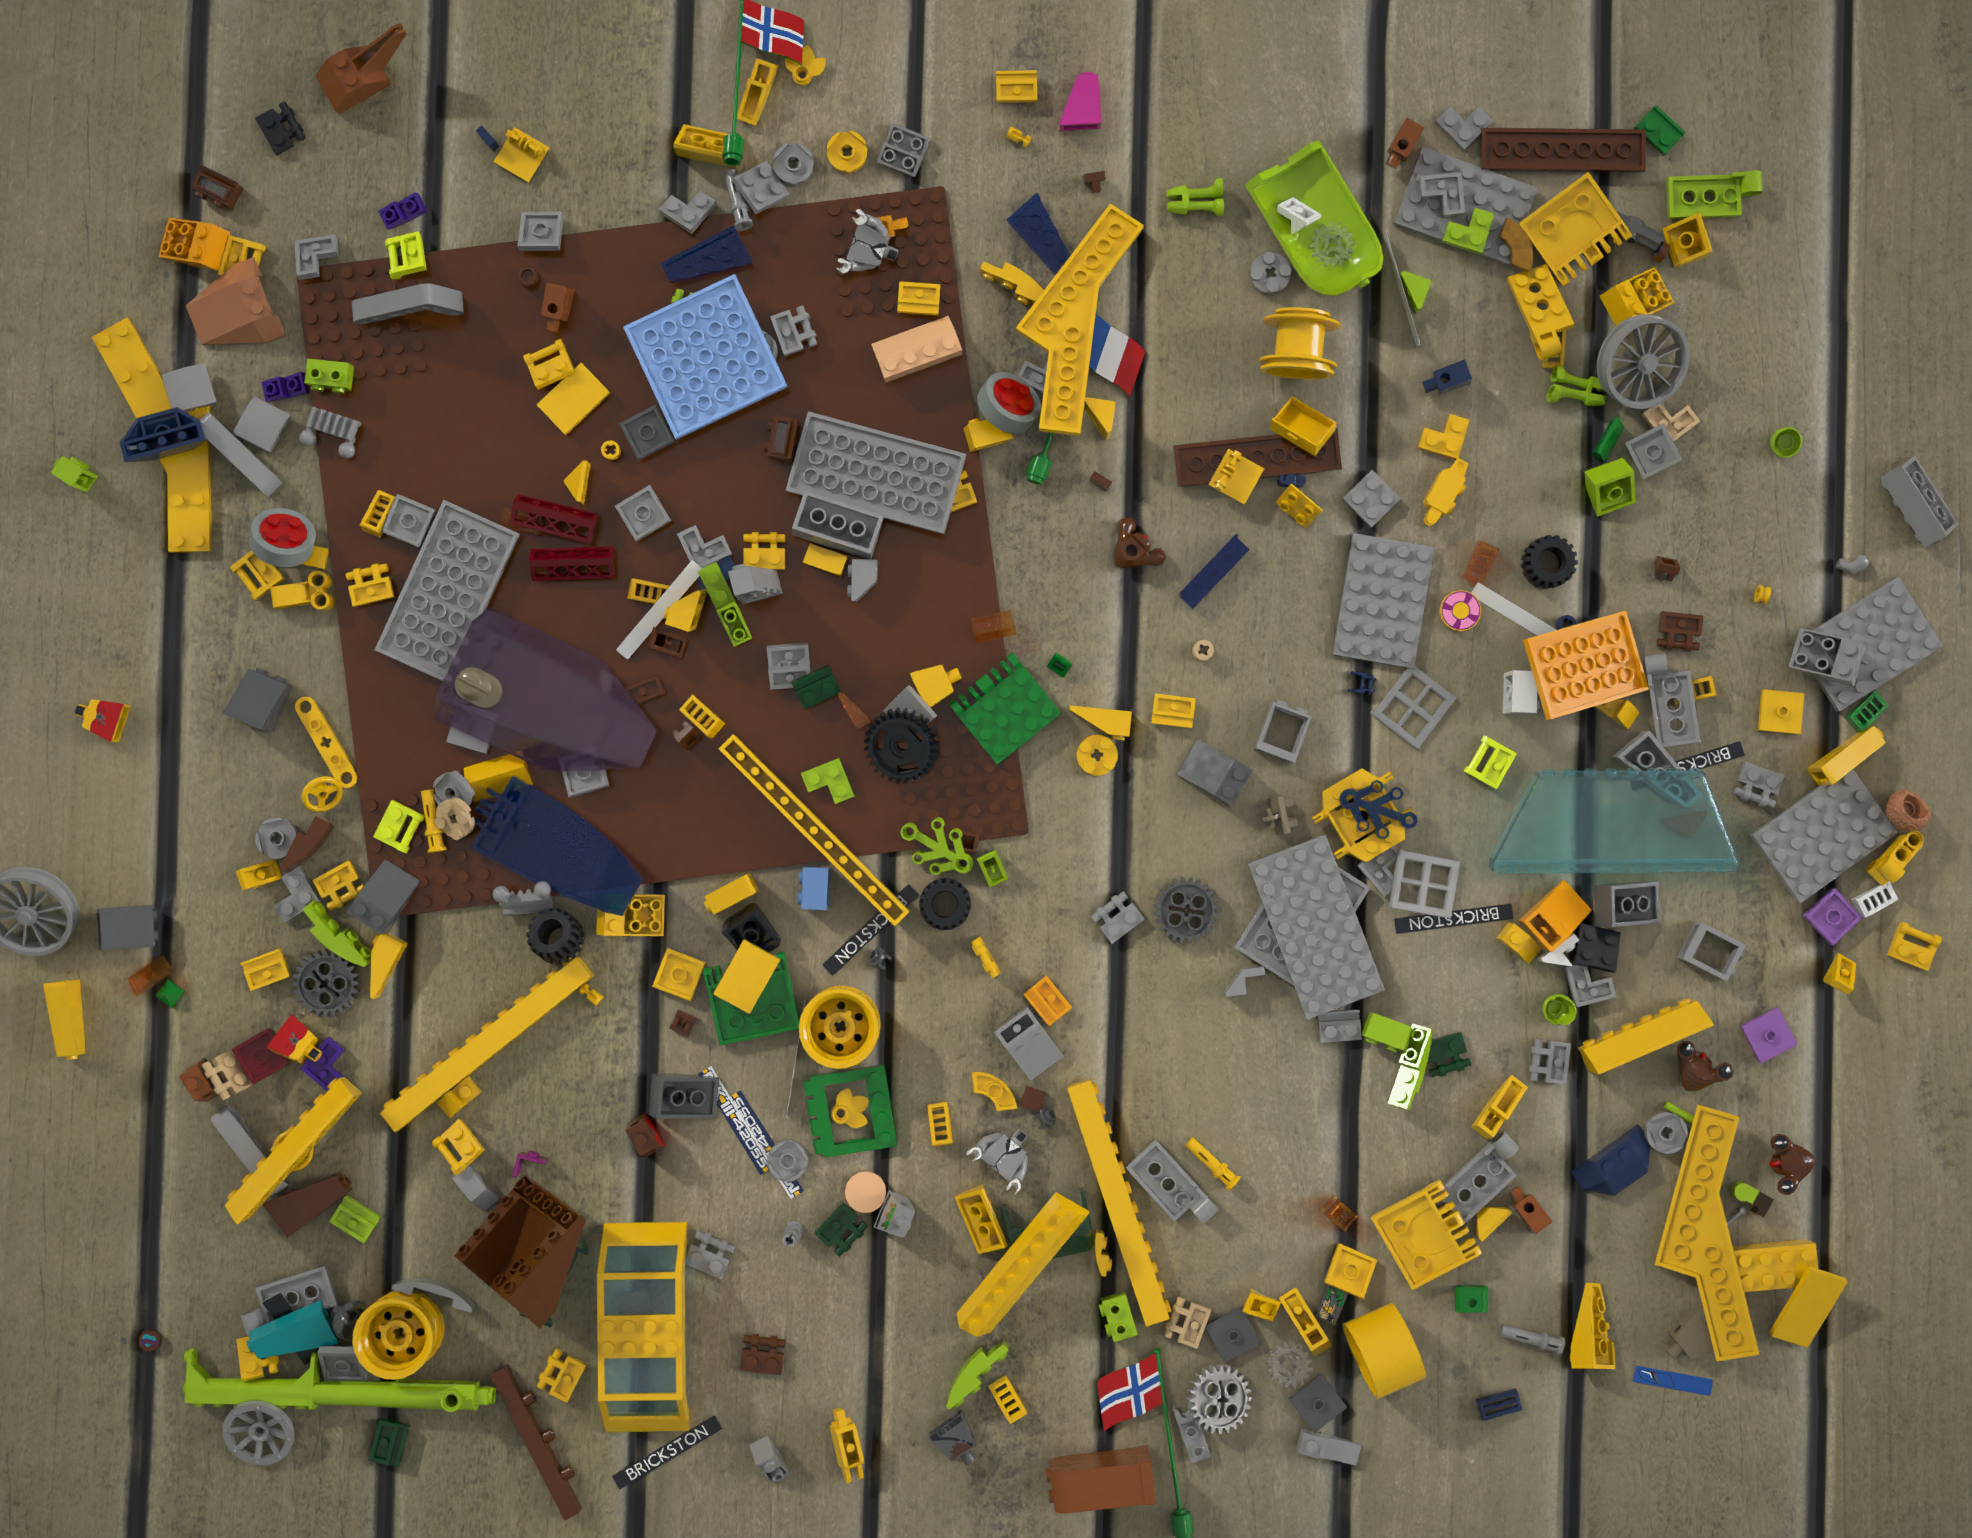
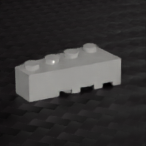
M739 564L733 566V570L728 571L734 596L742 604L783 594L777 570Z
M1649 730L1642 731L1611 757L1678 808H1687L1702 795Z

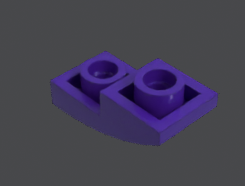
M414 192L400 202L394 201L378 212L386 228L390 230L428 211L419 193Z
M299 372L287 377H276L261 382L265 401H279L310 393L308 385L305 384L306 373Z

